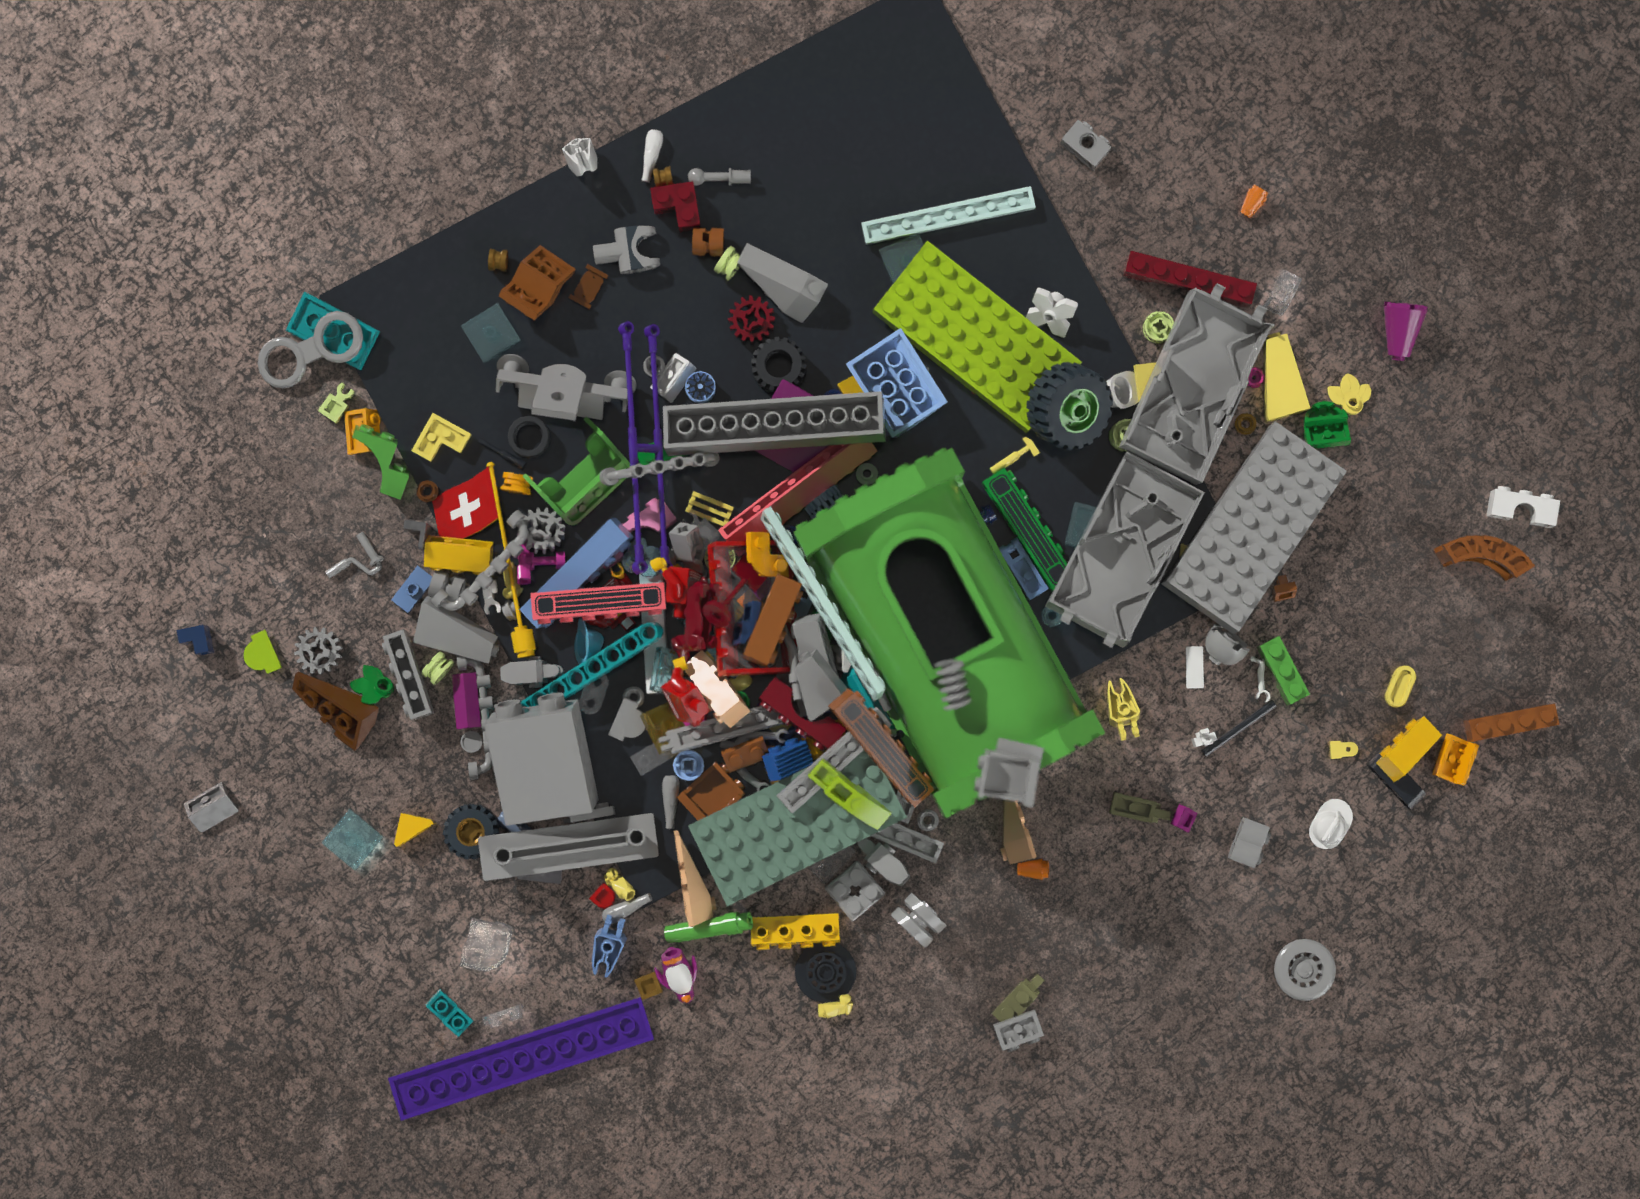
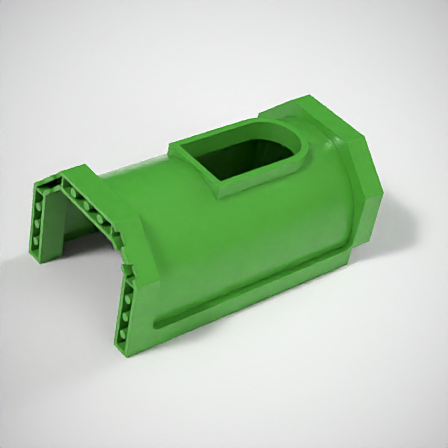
M943 448L934 453L932 457L928 458L927 455L921 457L911 466L906 463L895 469L896 474L890 477L888 474L876 479L875 485L868 487V485L860 487L856 490V495L850 498L846 495L836 500V505L829 510L825 508L816 513V518L812 521H805L796 526L794 538L803 552L808 566L813 568L819 585L822 584L825 587L829 601L833 602L838 608L839 617L848 624L853 639L860 643L862 654L865 658H869L873 669L877 671L878 676L883 680L885 684L884 692L892 706V709L887 711V714L896 731H904V737L900 739L908 754L919 764L917 769L920 773L925 772L932 780L930 785L934 788V791L930 795L942 817L948 818L975 804V798L979 801L982 800L978 798V791H974L976 777L980 778L982 769H978L979 755H984L985 749L996 750L998 738L1044 748L1039 767L1040 770L1075 750L1074 745L1077 744L1079 747H1082L1105 734V731L1093 709L1087 711L1077 695L962 480L965 471L953 449L947 450ZM911 539L932 541L946 552L992 637L986 643L954 659L964 662V666L960 669L966 672L962 678H966L968 681L965 687L969 688L967 696L971 697V702L958 709H943L949 705V702L942 701V698L947 696V693L940 692V689L944 688L945 684H938V681L944 677L936 675V672L941 670L942 667L933 670L886 580L885 565L890 553L899 544Z

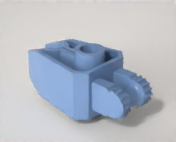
M607 915L604 927L597 930L594 937L592 969L595 975L600 962L604 961L606 963L605 978L612 972L627 940L625 934L622 933L625 919H620L617 931L609 929L612 923L611 915Z

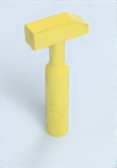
M1024 437L1022 439L1026 445L1024 448L1013 452L990 467L993 475L1017 461L1027 451H1030L1033 457L1040 452L1033 441Z

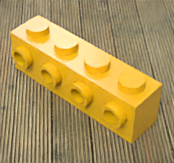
M838 913L752 918L751 945L756 947V950H769V946H778V949H790L791 945L799 944L800 948L814 947L813 944L822 943V947L836 946L835 943L840 942Z

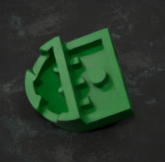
M1329 401L1313 404L1304 418L1303 433L1305 442L1314 449L1350 445L1351 437L1346 411L1334 406V403Z

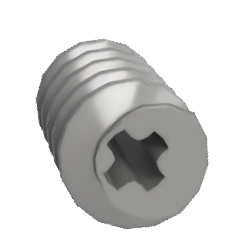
M945 660L936 663L934 666L942 667L941 670L936 672V675L944 677L938 681V684H945V687L940 689V692L947 693V696L942 698V701L949 702V705L943 709L954 710L971 702V697L967 696L969 688L965 687L968 681L966 678H962L966 672L960 669L964 666V662L961 660Z

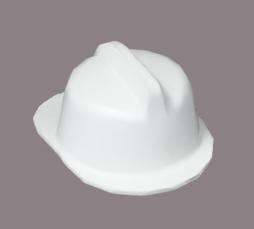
M1124 371L1107 380V386L1110 387L1112 392L1110 397L1113 399V406L1110 407L1124 409L1139 402L1135 374L1133 372Z
M1331 799L1320 807L1309 828L1311 841L1317 847L1332 849L1343 840L1353 820L1352 810L1345 801Z

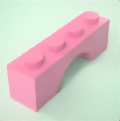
M653 498L645 504L647 508L640 512V528H649L661 533L659 499ZM665 503L667 529L677 522V519ZM634 512L627 517L629 520L623 524L630 533L635 530ZM619 551L614 556L616 560L608 568L605 566L603 568L607 571L610 567L624 559L623 553Z

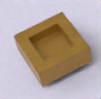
M655 971L634 980L642 1000L663 992Z

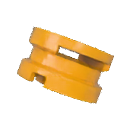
M503 472L504 484H502L500 490L521 495L531 494L530 484L524 479L522 474Z

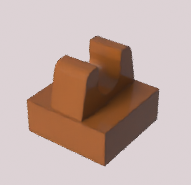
M1286 574L1277 576V585L1273 587L1272 592L1274 602L1295 598L1297 593L1295 581L1288 583Z

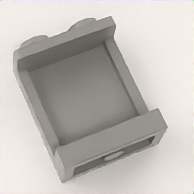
M985 749L984 755H979L978 769H982L981 777H976L974 791H978V798L982 799L983 796L1013 800L1023 802L1024 806L1033 807L1040 757Z

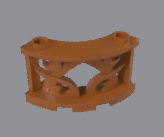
M1465 536L1433 549L1443 567L1454 565L1458 562H1476L1494 570L1504 581L1517 578L1535 567L1530 558L1519 548L1492 536Z

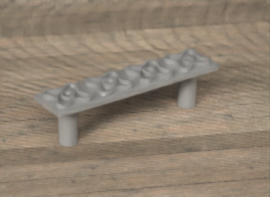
M652 813L478 838L484 881L659 856L654 815Z

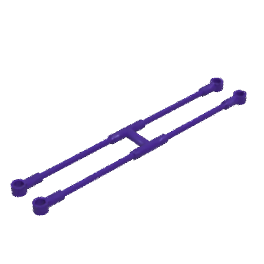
M627 321L619 325V332L623 337V350L625 351L630 466L638 464V452L655 453V461L661 460L664 462L656 365V337L659 335L660 330L655 324H651L644 329V334L648 338V348L651 355L655 429L653 430L654 444L637 443V430L634 424L630 354L632 350L631 334L634 332V325ZM663 473L657 474L662 544L660 553L661 557L666 560L668 568V566L673 567V564L669 560ZM632 478L636 545L634 546L635 562L632 564V570L635 574H641L647 571L648 565L644 561L643 545H641L638 478Z

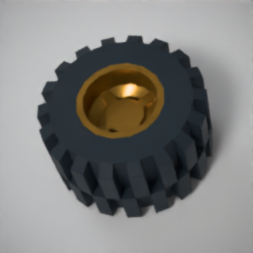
M463 805L450 813L445 821L443 830L444 842L448 845V849L454 852L456 856L467 860L480 858L478 838L500 834V826L496 816L483 805Z

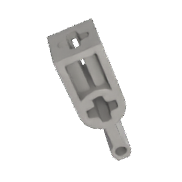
M680 522L669 532L675 556L679 561H683L685 568L700 572L702 577L706 578L707 571L704 570L702 563L705 551L698 526Z

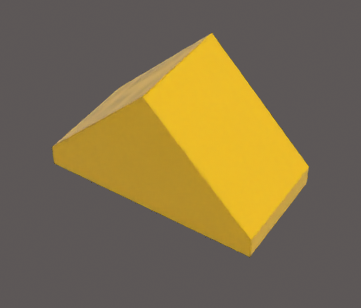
M401 813L394 845L396 847L402 846L435 825V820Z

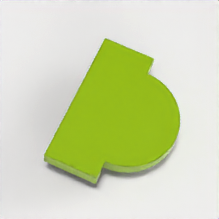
M263 630L252 635V642L244 650L245 663L254 670H266L267 674L282 668L267 631Z

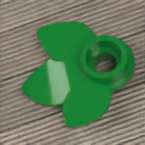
M363 665L362 678L350 682L352 690L362 695L361 702L364 704H375L381 698L391 696L394 690L392 681L384 677L380 669L369 665Z

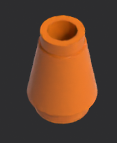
M1253 185L1247 192L1240 213L1251 219L1267 201L1266 197L1269 193Z
M1041 858L1018 862L1017 875L1039 880L1049 878V860Z

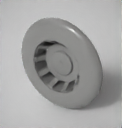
M1299 939L1290 942L1279 952L1275 961L1274 972L1276 981L1284 993L1297 1000L1310 1001L1323 996L1331 988L1336 975V965L1332 954L1324 945L1311 939ZM1315 956L1318 960L1314 961L1312 958ZM1318 964L1321 965V970H1318ZM1319 973L1320 977L1319 979H1316V976ZM1311 981L1315 982L1313 985L1309 984ZM1300 983H1305V987H1301Z

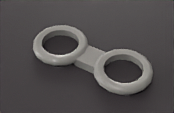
M341 311L330 312L319 320L313 337L300 343L295 342L291 338L278 337L264 344L258 356L259 373L265 382L273 387L281 389L293 387L304 376L306 365L324 357L330 362L343 363L354 358L362 347V328L356 318L350 314ZM336 320L347 323L353 332V343L349 350L342 354H334L328 350L323 339L324 330L327 325ZM278 346H286L291 349L297 360L294 374L284 380L274 377L269 371L267 364L269 354Z

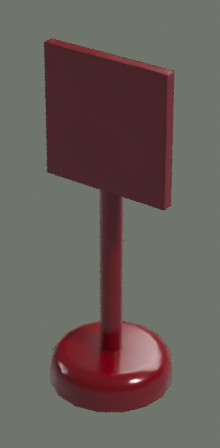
M747 551L731 569L741 581L723 603L711 600L702 608L706 619L717 627H727L731 622L732 615L727 605L744 584L755 593L767 579V577L759 576L752 563H748Z

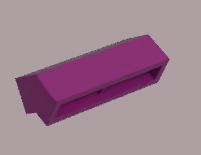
M476 672L453 674L452 684L456 729L481 727Z

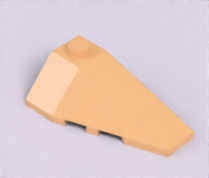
M1003 799L1002 844L1004 848L1000 849L1003 861L1008 860V864H1014L1036 858L1029 830L1024 825L1023 812L1018 805L1019 801Z

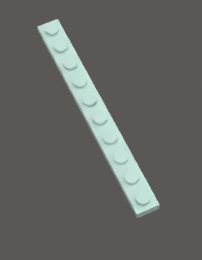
M771 506L764 509L761 521L874 701L878 700L885 691L883 680L881 677L876 676L871 661L862 654L860 643L853 639L848 624L839 617L838 608L833 602L829 601L825 587L822 584L819 585L813 568L811 566L808 567L804 561L803 552L794 545L791 533L784 529L780 515L777 512L774 513Z

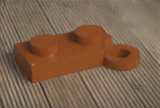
M759 736L724 749L721 753L730 773L762 761V755L767 754L768 749L774 746H766L763 736Z

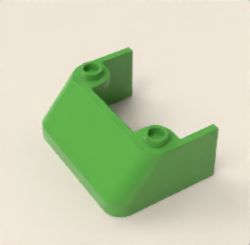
M587 416L584 420L594 431L585 443L586 449L590 454L559 483L554 478L548 477L536 485L526 473L523 475L524 479L568 525L578 524L626 479H619L616 484L606 486L600 481V473L603 469L611 467L616 470H622L630 467V462Z

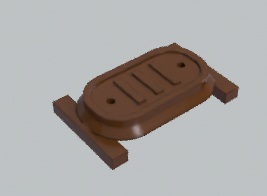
M587 264L585 268L588 271L582 276L574 291V296L570 294L569 299L590 310L592 305L589 303L594 300L603 284V278L607 279L608 275Z

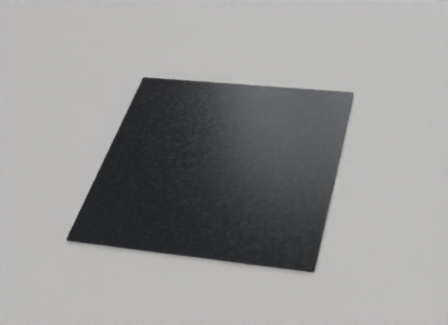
M879 0L596 149L597 169L591 172L588 170L582 176H576L567 164L319 296V299L380 331L362 370L355 369L389 433L394 435L395 439H398L397 448L417 486L423 481H432L438 487L439 496L446 490L472 479L487 468L488 462L495 464L493 468L507 544L518 536V527L513 529L506 523L515 511L519 510L528 517V510L535 513L537 507L540 508L541 512L548 508L549 514L555 510L531 485L530 495L500 490V487L504 484L503 472L522 475L526 473L530 478L533 477V482L536 485L548 477L554 478L559 483L590 454L586 449L585 443L594 431L585 422V417L576 416V420H568L532 414V409L518 407L519 388H515V383L503 382L500 392H496V378L499 372L497 362L506 354H515L525 359L529 366V374L541 375L542 370L548 366L567 364L580 369L586 375V382L604 385L605 377L610 372L618 370L626 372L623 337L619 332V325L627 321L631 322L634 325V332L631 334V371L636 381V390L633 393L634 424L637 430V443L642 444L654 442L653 430L655 429L653 390L650 388L652 377L648 376L643 368L645 359L651 356L648 348V338L644 334V329L651 324L659 327L660 333L656 337V355L664 360L665 366L673 355L677 353L696 367L695 372L702 371L712 376L715 381L716 392L712 400L707 403L771 399L774 392H766L763 387L761 388L753 377L751 362L754 351H757L758 346L761 343L764 344L765 340L769 338L770 340L775 339L774 337H779V339L788 338L789 341H794L803 350L806 359V374L803 377L802 383L797 387L813 396L842 394L837 384L853 376L846 363L895 332L889 325L873 314L872 311L926 241H929L1024 317L1027 316L1029 308L1036 307L1032 300L1037 288L1050 291V293L1058 292L1064 298L1077 302L1078 306L1073 318H1066L1070 325L1064 338L1052 334L1047 323L1038 326V328L1082 361L1080 365L1095 371L1106 381L1124 371L1134 373L1133 366L1140 364L941 0ZM650 130H658L663 134L662 146L654 169L664 170L665 167L670 166L673 184L689 182L688 174L694 168H699L703 172H729V168L731 170H751V184L731 183V186H729V181H704L701 185H694L701 227H706L707 231H710L712 228H724V252L730 246H733L740 256L746 243L826 282L828 286L819 304L803 323L782 313L775 302L764 293L763 289L741 267L728 281L726 279L727 274H718L714 271L721 257L711 256L709 253H706L705 256L692 255L693 230L679 231L676 211L662 214L654 213L650 188L656 187L653 172L650 183L642 181L647 133ZM1031 186L1035 209L869 245L865 244L861 222ZM629 226L655 227L656 234L643 239L639 243L637 251L644 257L659 258L660 266L643 272L621 274L618 262L595 264L593 245L616 242L615 229ZM541 245L576 270L573 276L562 285L554 303L536 320L525 316L523 312L514 306L507 304L505 300L499 297V294L512 281L521 261ZM490 249H495L497 252L508 250V268L506 272H502L500 269L488 270ZM587 264L608 275L607 279L603 278V284L594 300L589 303L592 305L590 310L569 299L570 294L574 296V291L582 276L588 271L585 268ZM750 295H752L754 301L761 297L762 304L767 301L769 303L767 309L773 308L774 311L770 316L775 317V321L770 322L774 329L767 330L769 337L763 334L762 342L755 338L753 344H751L749 338L742 342L741 335L736 338V330H730V326L734 323L728 322V318L733 317L729 310L736 309L734 303L741 304L742 297L749 301ZM747 306V307L743 308L742 310H743V311L749 310V309H751L752 306ZM760 309V317L766 320L765 313ZM754 312V314L751 316V318H748V317H747V319H748V326H749L753 321L756 322V320H755V312ZM737 319L738 326L743 330V322ZM761 329L752 330V333L759 332ZM913 346L925 367L929 368V373L948 403L897 438H892L885 427L886 442H872L877 452L862 464L870 463L874 465L878 471L877 479L885 474H888L890 477L896 474L895 469L906 463L911 466L923 456L927 455L929 458L943 448L947 450L952 448L965 471L962 480L999 548L1002 545L1004 547L1007 546L1016 537L985 491L982 482L993 475L990 467L1013 452L1024 448L1026 445L1022 439L1027 437L1033 441L1040 453L1033 457L1031 452L1027 451L1005 469L1007 472L1011 470L1017 479L1015 482L1019 490L1023 489L1029 498L1027 503L1031 508H1036L1041 516L1038 520L1042 526L1047 525L1053 535L1050 537L1055 545L1058 543L1065 553L1063 558L1068 563L1122 457L1127 452L1119 451L1111 445L1109 441L1110 429L1114 424L1123 419H1132L1138 403L1124 409L1110 407L1112 415L1108 417L1107 422L1109 424L1106 429H1102V434L1098 439L1094 438L1093 443L1088 446L1083 444L1084 447L1081 449L1065 450L1041 439L1032 428L1025 433ZM782 354L773 355L766 362V370L773 377H784L792 369L791 360ZM685 386L672 403L658 394L662 439H664L663 406L699 404L689 399ZM611 398L610 402H604L602 420L589 419L630 462L628 404L626 412H623V400ZM432 413L471 434L462 453L442 443L432 462L411 450ZM520 417H537L544 422L549 430L551 438L549 447L539 457L531 459L521 457L509 445V428ZM524 425L517 432V443L523 449H535L541 443V431L534 425ZM481 438L496 448L506 450L526 461L525 467L520 469L504 460L500 454L478 443L479 439ZM755 450L718 453V463L711 467L704 465L698 467L686 466L677 471L665 470L663 472L664 502L677 519V522L666 529L667 546H669L670 550L673 549L669 532L680 522L698 526L705 552L707 551V545L715 541H725L718 531L722 526L685 512L693 491L733 506L734 509L729 519L731 521L794 472ZM858 467L836 484L844 496L848 495L849 498L856 495V490L864 486L856 477ZM1162 469L1205 493L1157 588L1152 594L1131 636L1130 642L1122 648L1114 643L1111 648L1103 644L1105 638L1072 620L1069 625L1060 621L1062 615L1045 607L1052 594L1049 587L1048 590L1030 601L1022 590L1069 680L1199 611L1163 586L1162 583L1179 559L1180 544L1188 546L1216 504L1204 481L1194 485ZM865 470L863 476L868 478L871 476V472ZM648 473L638 478L640 512L647 508L645 504L653 498L659 499L657 474ZM627 477L578 524L568 525L562 519V524L565 525V536L561 540L560 547L554 545V551L552 552L548 548L546 549V554H543L542 550H538L537 554L534 553V557L555 556V552L564 551L566 563L609 519L617 518L622 525L629 520L627 517L634 512L632 477ZM426 488L424 490V494L426 496L430 495L432 492L431 488ZM699 498L695 499L696 502H699L701 504L707 505L724 513L728 512V510L724 508H721ZM426 502L435 518L433 502ZM693 505V510L724 522V517ZM804 508L783 524L784 529L791 533L793 543L798 548L800 547L794 538L796 526L805 521L810 522L813 520ZM499 519L480 532L464 538L494 542L493 560L504 551ZM640 528L644 561H651L661 557V533L649 528ZM554 530V533L551 534V537L555 535L556 530ZM634 530L631 532L634 537L629 541L631 545L623 552L624 559L618 563L622 564L624 573L627 574L632 584L636 585L640 584L639 574H635L632 570V564L635 562L634 546L636 545ZM911 539L899 544L890 553L885 565L887 583L933 670L939 668V666H934L936 663L954 660L992 639L951 560L939 545L926 539ZM534 548L529 549V553L534 552ZM1015 550L1014 552L1010 553V556L1012 559H1014L1017 556H1019V554ZM735 554V564L744 554H742L740 557H738ZM511 555L510 560L517 567L519 561ZM703 558V567L704 570L707 571V583H710L709 569L705 564V559ZM676 561V564L685 568L683 561ZM618 564L611 567L613 572L620 571ZM536 565L534 570H530L531 583L520 585L523 588L522 593L518 597L520 608L531 598L530 593H536L559 570L556 569V565ZM602 568L599 571L601 575L593 583L589 581L584 588L604 586L614 577L610 569L606 571ZM730 570L733 591L741 580ZM469 571L463 572L471 586L478 575ZM496 571L491 576L497 583L498 593H494V600L502 606L508 600L502 594L503 589L507 587L505 586L503 572L499 574ZM794 574L793 580L798 582V578ZM663 577L664 591H665V598H666V585H667V581H666V580L664 579V577ZM745 584L733 598V603L748 590ZM481 587L475 594L478 595L477 600L484 611L485 600ZM803 591L802 597L807 599L808 594ZM768 595L762 600L763 603L766 602ZM665 600L668 650H672L670 645L671 639L685 634L686 618L672 617L674 605L667 603ZM813 603L810 607L807 616L810 615L813 610L818 611ZM733 604V608L735 611L738 608ZM491 605L489 607L490 614L487 615L485 613L496 636H498V640L509 661H528V657L518 659L517 654H514L511 633L515 632V627H518L517 620L509 621L502 610L501 613H497V607ZM522 612L520 613L523 626L527 625L528 629L533 630L536 650H534L535 656H541V660L547 661V664L562 666L564 674L579 665L575 656L574 643L578 621L581 617H575L573 622L560 623V619H555L549 627L537 629ZM639 612L640 616L631 617L636 622V625L627 632L620 624L614 629L609 626L603 629L590 625L586 621L584 622L587 629H593L602 634L604 638L602 651L641 626L642 613ZM712 624L709 634L715 636L714 625ZM750 637L744 644L737 646L739 669L765 668L742 658ZM631 638L629 646L633 650L636 648L637 642L634 638ZM835 638L830 643V645H839ZM777 643L775 648L778 654L774 664L769 663L767 668H775L777 659L781 656L780 643ZM706 646V649H702L704 652L709 651L717 663L716 648L710 649ZM613 649L611 657L615 661L618 660L619 654ZM643 650L565 699V701L575 699L579 701L599 799L597 804L608 802L609 806H614L615 808L614 815L593 818V820L598 821L649 813L654 815L659 856L616 863L624 879L635 890L634 898L641 897L647 893L651 895L652 901L640 908H645L681 889L674 831H679L701 877L710 873L688 827L698 820L679 800L675 814L674 829H666L662 782L663 778L667 775L677 776L674 772L673 763L675 757L680 752L672 754L671 750L662 752L661 746L669 743L660 744L658 738L666 736V732L669 730L684 727L685 725L683 722L677 721L664 694H647ZM701 650L690 651V659L693 658ZM595 661L593 664L596 672H599L601 669L598 661ZM837 670L839 678L841 679L843 672ZM669 671V678H670V680H671V676H672V672H673V671ZM684 671L683 678L693 683L691 678ZM579 672L575 675L576 681L580 684L583 680L582 675ZM776 674L750 675L753 679L752 684L742 691L751 701L750 709L757 707L759 697L773 678L776 677ZM557 677L548 678V683H542L543 687L556 680ZM529 684L523 685L528 697L543 688H529ZM559 684L557 690L559 693L564 694V686ZM635 686L640 688L645 695L644 703L637 709L641 710L645 715L646 727L639 736L634 738L624 737L623 741L608 734L622 704L624 691L629 687ZM635 693L631 694L630 700L637 701L638 695ZM714 710L705 715L707 720L715 718L713 716ZM833 712L828 715L833 720H838ZM821 714L813 721H820L826 717ZM770 728L764 729L766 732H772ZM797 733L791 738H797L798 741L802 740L801 736ZM737 737L727 740L735 743ZM900 738L896 739V740H899V741L901 742V744L904 746V744H903V742H902V740H901ZM720 741L690 749L696 751L703 758L705 765L703 773L715 761L718 764L723 762L726 765L721 753L725 748L719 747ZM907 750L903 751L907 757L910 756ZM763 759L757 762L755 766L749 765L745 767L757 779L766 780L769 786L772 785L768 774L765 772L766 767ZM737 771L728 774L733 780L737 778L746 787L743 790L745 795L740 800L758 792L757 788L743 779ZM679 778V794L695 780L687 781ZM762 785V786L760 787V790H762V789H764V788H766V787H768V786Z

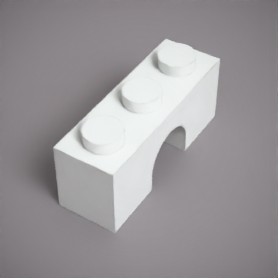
M1498 486V489L1490 492L1486 517L1510 520L1513 518L1515 508L1518 505H1522L1530 512L1529 524L1552 528L1557 524L1560 500L1554 499V496L1549 494H1541V497L1533 496L1531 491L1519 490V493L1511 492L1509 487Z

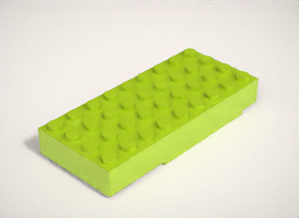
M926 241L872 311L873 314L889 325L894 331L901 328L914 347L1025 433L1031 429L1030 421L1027 419L1029 409L1026 406L1027 401L1030 400L1028 394L1030 389L1033 390L1035 380L1037 378L1040 379L1042 377L1041 374L1046 369L1051 370L1053 365H1061L1063 362H1070L1072 364L1082 363L1077 357L929 241Z

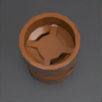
M693 227L692 255L705 256L706 253H709L711 256L721 257L724 253V228H712L710 231H707L706 227Z

